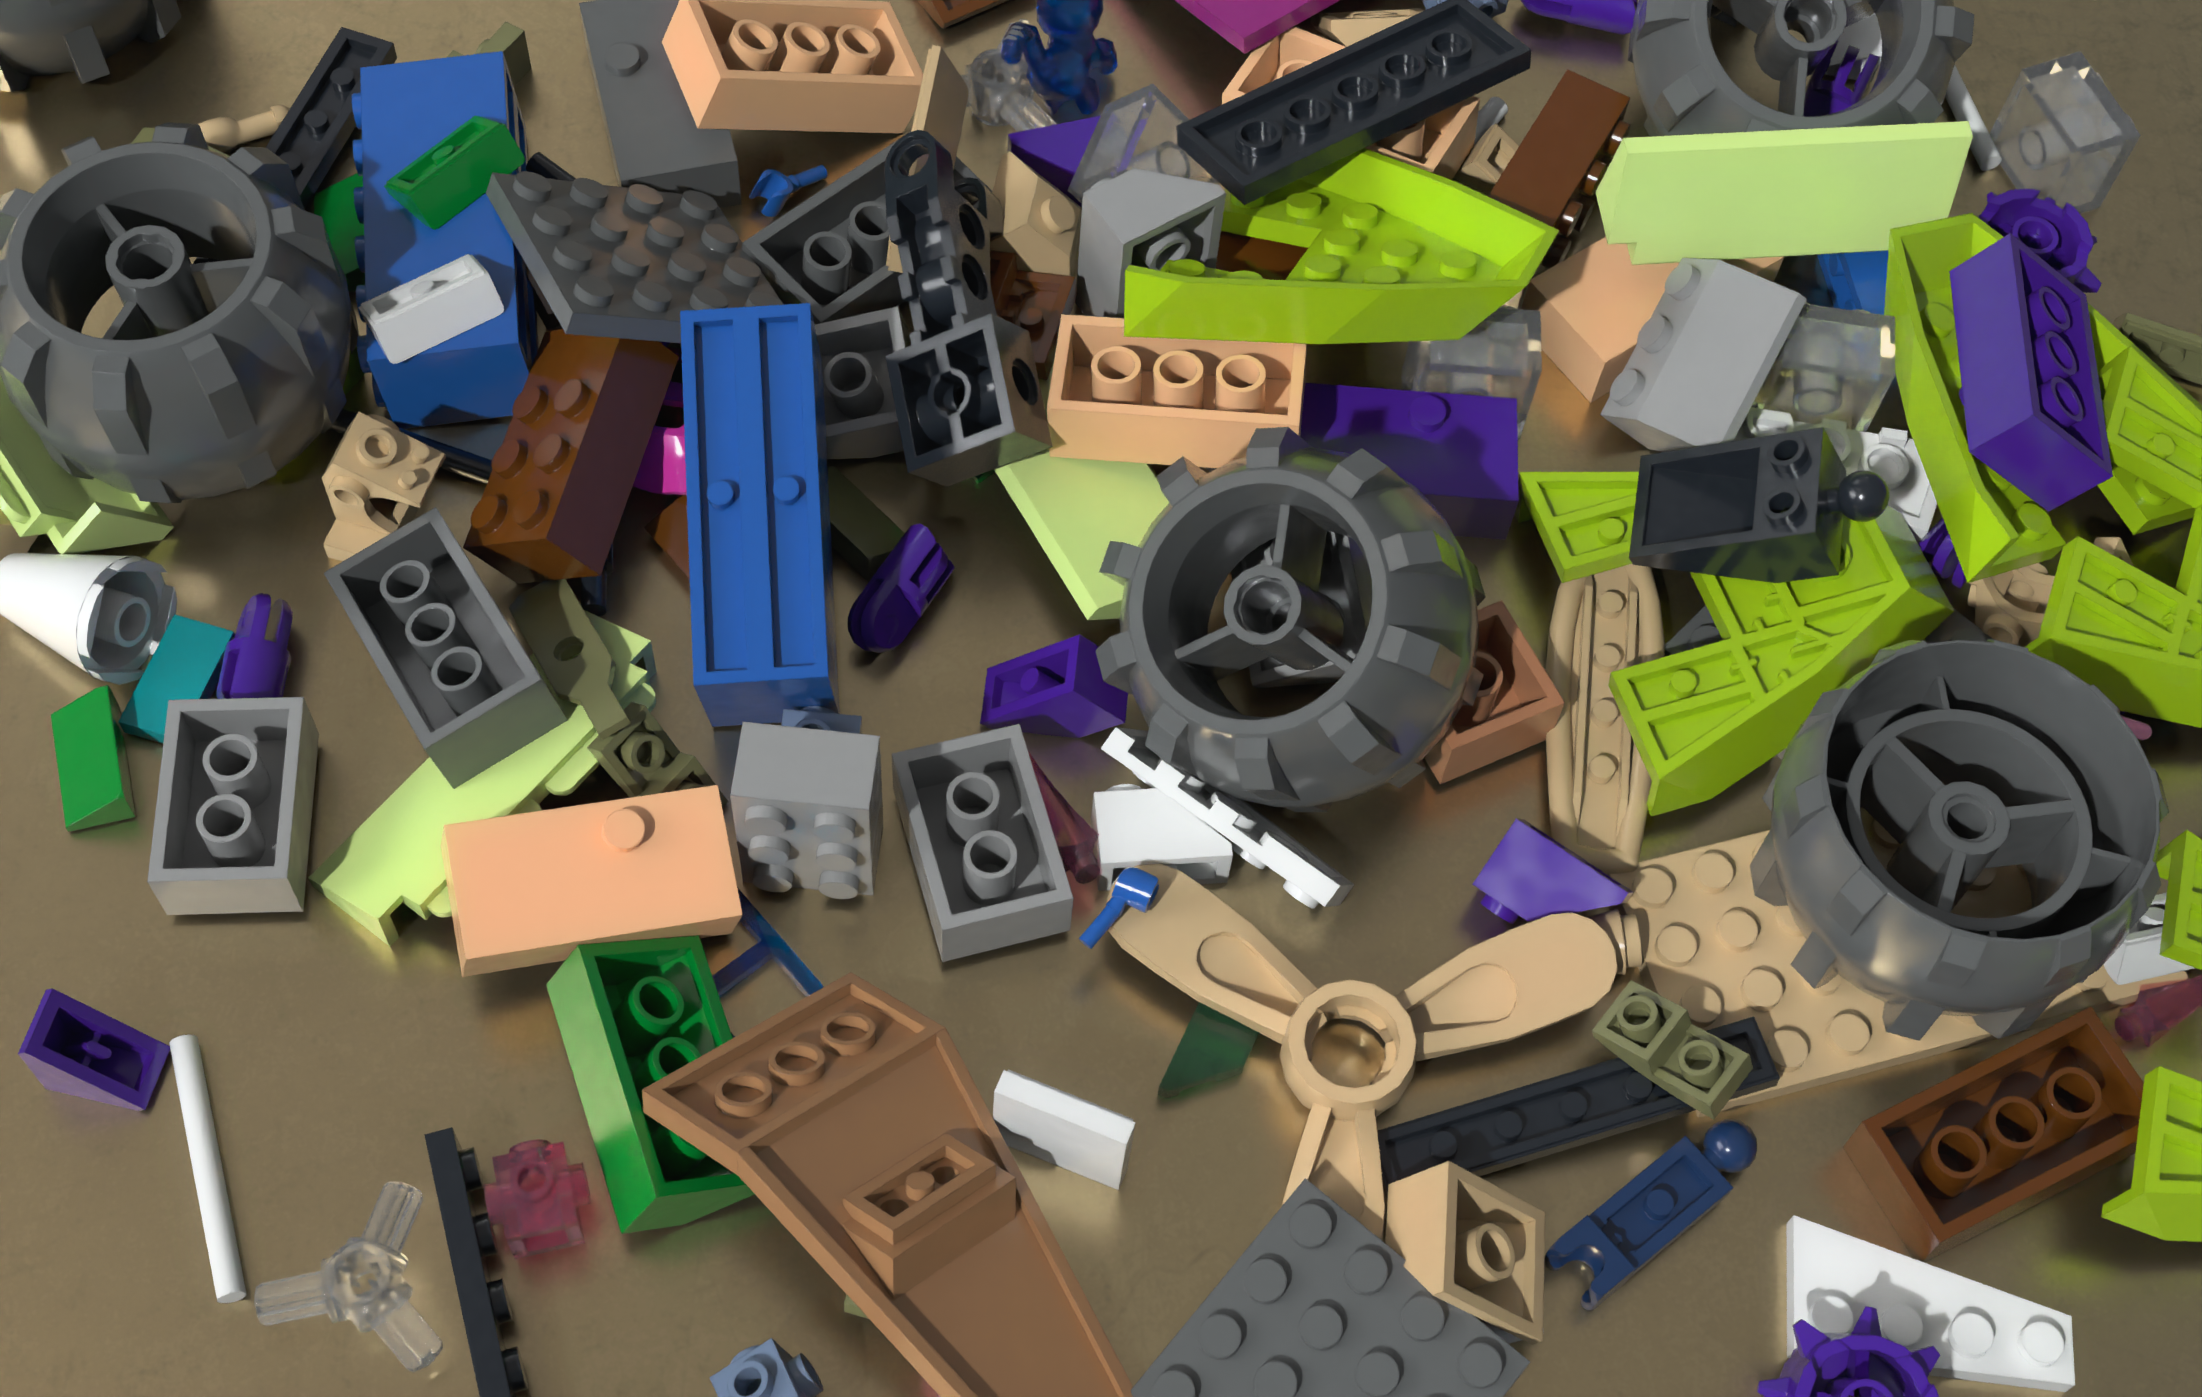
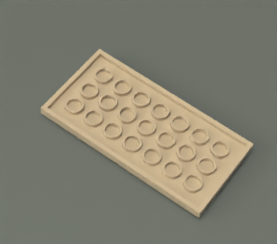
M1861 807V819L1868 842L1875 856L1886 869L1887 863L1900 844ZM1770 830L1638 863L1637 869L1633 872L1609 875L1634 892L1627 903L1613 906L1615 909H1618L1620 915H1636L1642 951V965L1638 969L1647 989L1687 1009L1691 1023L1705 1031L1753 1016L1755 1017L1780 1079L1777 1086L1729 1100L1721 1112L1998 1039L1977 1026L1972 1016L1940 1015L1920 1041L1888 1033L1885 1030L1882 1019L1884 1001L1861 991L1839 974L1826 985L1814 989L1790 965L1805 943L1806 938L1796 925L1789 906H1773L1754 895L1750 864ZM2022 864L1984 868L1958 904L1951 910V913L1973 918H2002L2031 910V891ZM2103 965L2099 970L2088 976L2083 983H2077L2058 995L2028 1029L2017 1033L2059 1023L2090 1006L2096 1013L2180 991L2190 980L2186 972L2181 971L2118 985L2112 980ZM1695 1110L1698 1118L1706 1116L1700 1111Z

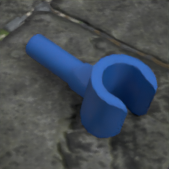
M823 165L796 175L785 176L779 171L767 169L761 174L749 198L753 199L759 196L768 199L762 214L767 217H775L780 213L791 193L826 179L828 176L827 170Z
M1133 867L1123 870L1113 889L1112 898L1106 903L1103 911L1079 937V940L1089 949H1092L1121 916L1126 905L1147 913L1159 890L1158 878L1139 868Z

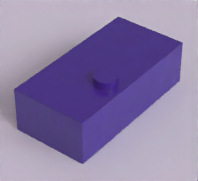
M2009 233L1949 271L1962 387L1959 389V397L1965 411L1969 452L2049 512L2113 477L2087 296Z
M1305 383L1300 437L1314 448L1350 454L1363 448L1395 473L1417 487L1444 516L1454 536L1506 540L1519 502L1517 398Z

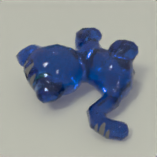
M1037 0V22L1043 32L1049 36L1045 48L1037 27L1028 23L1015 22L1010 26L1003 38L1000 52L1003 61L1010 65L1018 64L1021 61L1022 54H1024L1028 65L1026 77L1038 96L1042 98L1051 116L1057 113L1059 107L1064 102L1070 100L1075 101L1082 114H1092L1097 110L1100 103V91L1097 82L1089 77L1092 69L1098 68L1101 74L1107 76L1114 72L1118 66L1117 52L1113 41L1105 38L1095 39L1092 34L1097 28L1104 10L1103 0Z

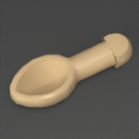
M275 105L270 107V111L244 119L235 120L230 117H217L199 123L207 146L229 154L240 144L274 134L290 108L285 105Z

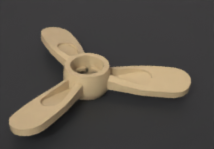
M1163 864L1137 865L1134 867L1158 878L1159 890L1147 913L1126 905L1121 916L1108 929L1122 949L1196 1001L1282 1044L1280 1060L1285 1081L1300 1103L1310 1109L1283 1204L1306 1178L1382 1241L1385 1203L1376 1117L1399 1101L1413 1078L1416 1062L1508 1042L1587 1011L1610 991L1617 973L1616 952L1608 934L1592 919L1572 912L1548 915L1474 945L1427 974L1395 997L1375 984L1350 979L1325 984L1317 989L1252 923L1182 871ZM1117 880L1110 888L1107 902L1112 898V892ZM1340 1018L1361 1021L1373 1028L1386 1043L1384 1046L1385 1062L1381 1072L1371 1081L1370 1085L1363 1087L1340 1086L1327 1080L1314 1068L1310 1062L1313 1058L1312 1044L1316 1034L1326 1025L1327 1021Z

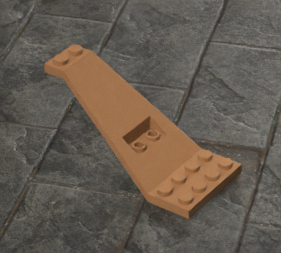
M850 972L642 1089L643 1112L738 1175L940 1397H1133L1130 1391L1133 1386L944 1026Z

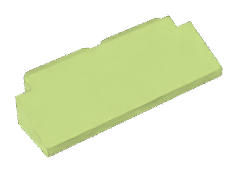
M1969 121L1623 138L1596 190V196L1608 245L1627 244L1632 265L1679 263L1682 258L1732 260L1887 251L1889 249L1890 229L1948 218L1973 135Z
M1053 365L1048 379H1039L1046 417ZM1048 448L995 468L994 471L1086 619L1120 618L1124 586L1099 571L1110 541L1124 542L1138 547L1151 523L1169 504V501L1161 491L1157 479L1158 475L1151 464L1050 457Z
M0 375V509L7 516L20 538L47 534L59 554H78L159 541L166 537L174 526L157 502L140 501L136 494L121 491L96 478L91 480L73 477L53 461L39 435L9 399Z
M585 611L616 664L611 690L622 709L624 710L630 702L646 706L651 712L655 707L656 697L650 685V678L657 672L651 640ZM534 653L530 656V659L568 721L455 789L452 788L429 757L308 877L315 889L388 946H391L399 938L390 914L402 902L425 920L432 914L438 917L452 916L441 851L444 825L542 811L539 803L550 792L558 796L571 794L600 765L587 748L599 734L583 706L557 696ZM579 654L572 656L569 660L575 658Z

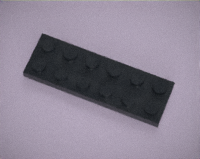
M1446 0L1177 125V145L1243 205H1246L1530 69L1531 49L1468 0Z

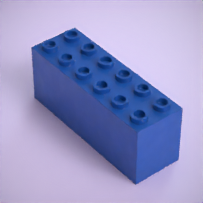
M499 51L361 67V93L352 94V109L355 123L358 129H362V139L353 140V156L356 170L359 176H363V187L354 188V204L357 218L360 224H364V235L355 237L357 263L361 273H365V285L356 286L357 308L366 301L467 254H472L488 271L504 306V312L501 315L398 364H392L387 359L366 323V335L357 337V352L363 373L372 372V387L376 404L379 408L387 407L393 423L401 429L513 416L514 402L523 391L538 351L536 300L533 287L527 278L526 263L486 193L439 229L434 230L418 220L395 200L384 187L389 179L473 116H480L506 125L525 158L524 163L511 174L516 175L519 172L526 171L528 162L526 126L504 53ZM358 308L360 319L364 323L366 321Z
M810 303L680 311L693 686L712 727L742 725L743 722L761 724L781 723L783 709L801 710L808 706L825 707L833 710L836 714H840L823 365Z

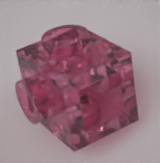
M542 1139L524 1141L511 1147L509 1154L492 1157L496 1182L484 1184L488 1215L492 1226L503 1224L505 1238L514 1259L585 1244L579 1206L591 1204L588 1179L583 1162L571 1164L564 1142L551 1144L550 1141Z

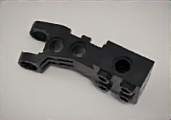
M916 130L909 132L899 138L891 147L886 157L884 172L886 220L890 240L898 245L903 274L898 276L902 299L909 302L914 332L909 334L911 346L885 357L908 473L948 487L1053 446L1029 331L998 317L996 314L990 285V238L1003 233L1000 200L978 179L964 178L954 183L953 161L950 152L927 131ZM929 154L928 160L921 170L914 175L908 176L909 170L916 159L922 155ZM979 200L978 207L975 209L970 203Z

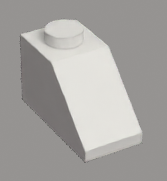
M1120 784L1110 787L1106 791L1094 792L1091 827L1098 891L1110 890L1123 870L1147 864H1163L1180 870L1199 884L1227 883L1233 858L1232 843L1159 789H1142L1134 784Z

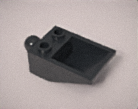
M1824 427L1643 455L1640 459L1629 559L1633 565L1771 583L1839 575L1843 514L1857 522H1868L1878 518L1888 506L1889 489L1883 478L1871 471H1856L1846 476L1847 471Z

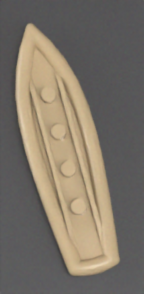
M1633 564L1560 583L1549 627L1546 672L1565 702L1555 728L1546 735L1551 837L1607 875L1633 872L1638 867L1648 813L1647 800L1652 782L1608 686L1610 674L1616 670L1665 657L1661 602L1652 568Z

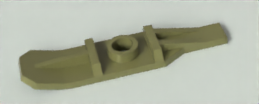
M566 579L543 581L520 594L510 605L509 610L557 696L583 706L602 740L631 724L611 690L616 664ZM579 654L575 658L569 660L572 656Z

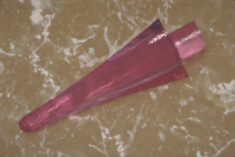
M1028 751L1065 872L1071 870L1078 883H1089L1097 878L1100 873V868L1097 864L1098 860L1093 853L1099 834L1054 787Z
M2202 975L2139 991L2136 1003L2121 1008L2120 1010L2123 1015L2115 1019L2114 1025L2118 1035L2128 1042L2142 1036L2147 1047L2153 1045L2178 1023L2202 1006Z

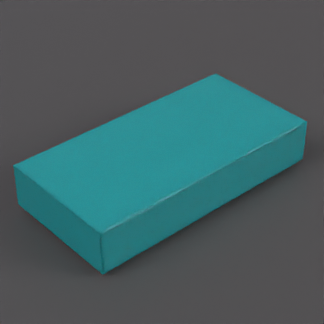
M174 614L118 721L123 732L163 744L168 700L211 698L219 681L225 647L229 641L235 638L234 631Z

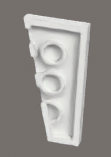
M1750 408L1734 441L1824 427L1847 471L1846 476L1863 470L1878 474L1886 482L1889 489L1888 506L1902 513L1917 543L1928 533L1937 501L1914 440L1907 438V431L1882 427L1879 434L1846 429L1847 422L1822 418L1821 423L1812 424L1793 421L1790 413Z
M1115 727L1101 747L1103 751L1129 768L1144 783L1152 788L1159 789L1212 829L1217 830L1234 842L1232 849L1243 859L1259 869H1264L1265 866H1268L1286 879L1283 888L1298 901L1312 909H1315L1318 903L1324 907L1339 906L1352 889L1354 884L1244 800L1237 799L1202 782L1195 775L1165 762L1145 746L1148 731Z
M1795 1215L1787 1222V1358H1790L1793 1350L1797 1348L1792 1325L1800 1319H1803L1823 1334L1851 1333L1865 1306L1877 1309L1883 1338L1905 1346L1909 1351L1928 1346H1934L1937 1349L1940 1357L1929 1376L2066 1392L2075 1386L2072 1316Z

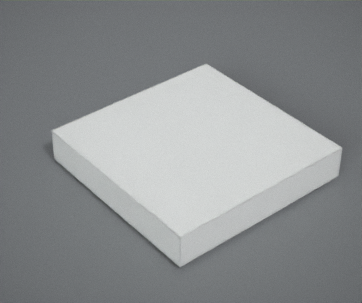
M1009 1069L1008 1071L1003 1070L994 1091L993 1119L1007 1146L1119 1190L1128 1169L1136 1122H1133L1132 1118Z

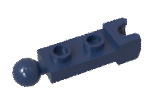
M1724 1119L1711 1125L1705 1133L1703 1141L1704 1150L1702 1152L1684 1136L1593 1213L1585 1216L1562 1235L1545 1254L1547 1268L1553 1271L1559 1270L1571 1261H1580L1588 1265L1593 1272L1594 1280L1591 1282L1589 1289L1582 1295L1580 1302L1586 1310L1597 1308L1622 1287L1636 1272L1728 1196L1734 1187L1720 1172L1736 1173L1750 1167L1757 1154V1138L1751 1127L1740 1120Z

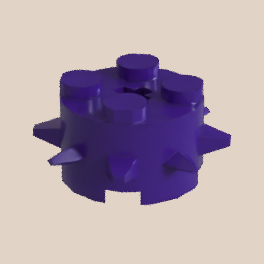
M2014 189L1999 195L1993 192L1987 194V205L1978 218L2003 237L2011 233L2083 293L2098 292L2102 283L2086 267L2088 255L2093 245L2097 243V238L2091 235L2088 223L2074 206L2066 203L2064 208L2061 209L2056 205L2055 200L2049 197L2043 200L2038 199L2037 196L2040 191L2036 189Z
M1865 1306L1851 1333L1823 1334L1803 1319L1793 1324L1797 1348L1793 1350L1791 1357L1784 1363L1778 1379L1759 1381L1757 1386V1392L1764 1397H1854V1393L1855 1397H1939L1934 1384H1930L1927 1377L1940 1354L1934 1346L1909 1351L1905 1346L1883 1338L1877 1309Z

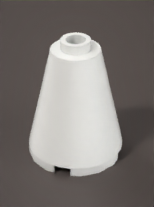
M13 553L0 561V614L94 678L118 685L138 680L143 675L144 671L138 668L147 660L149 654H154L174 614H176L177 596L174 587L165 585L160 573H167L163 566L139 556Z

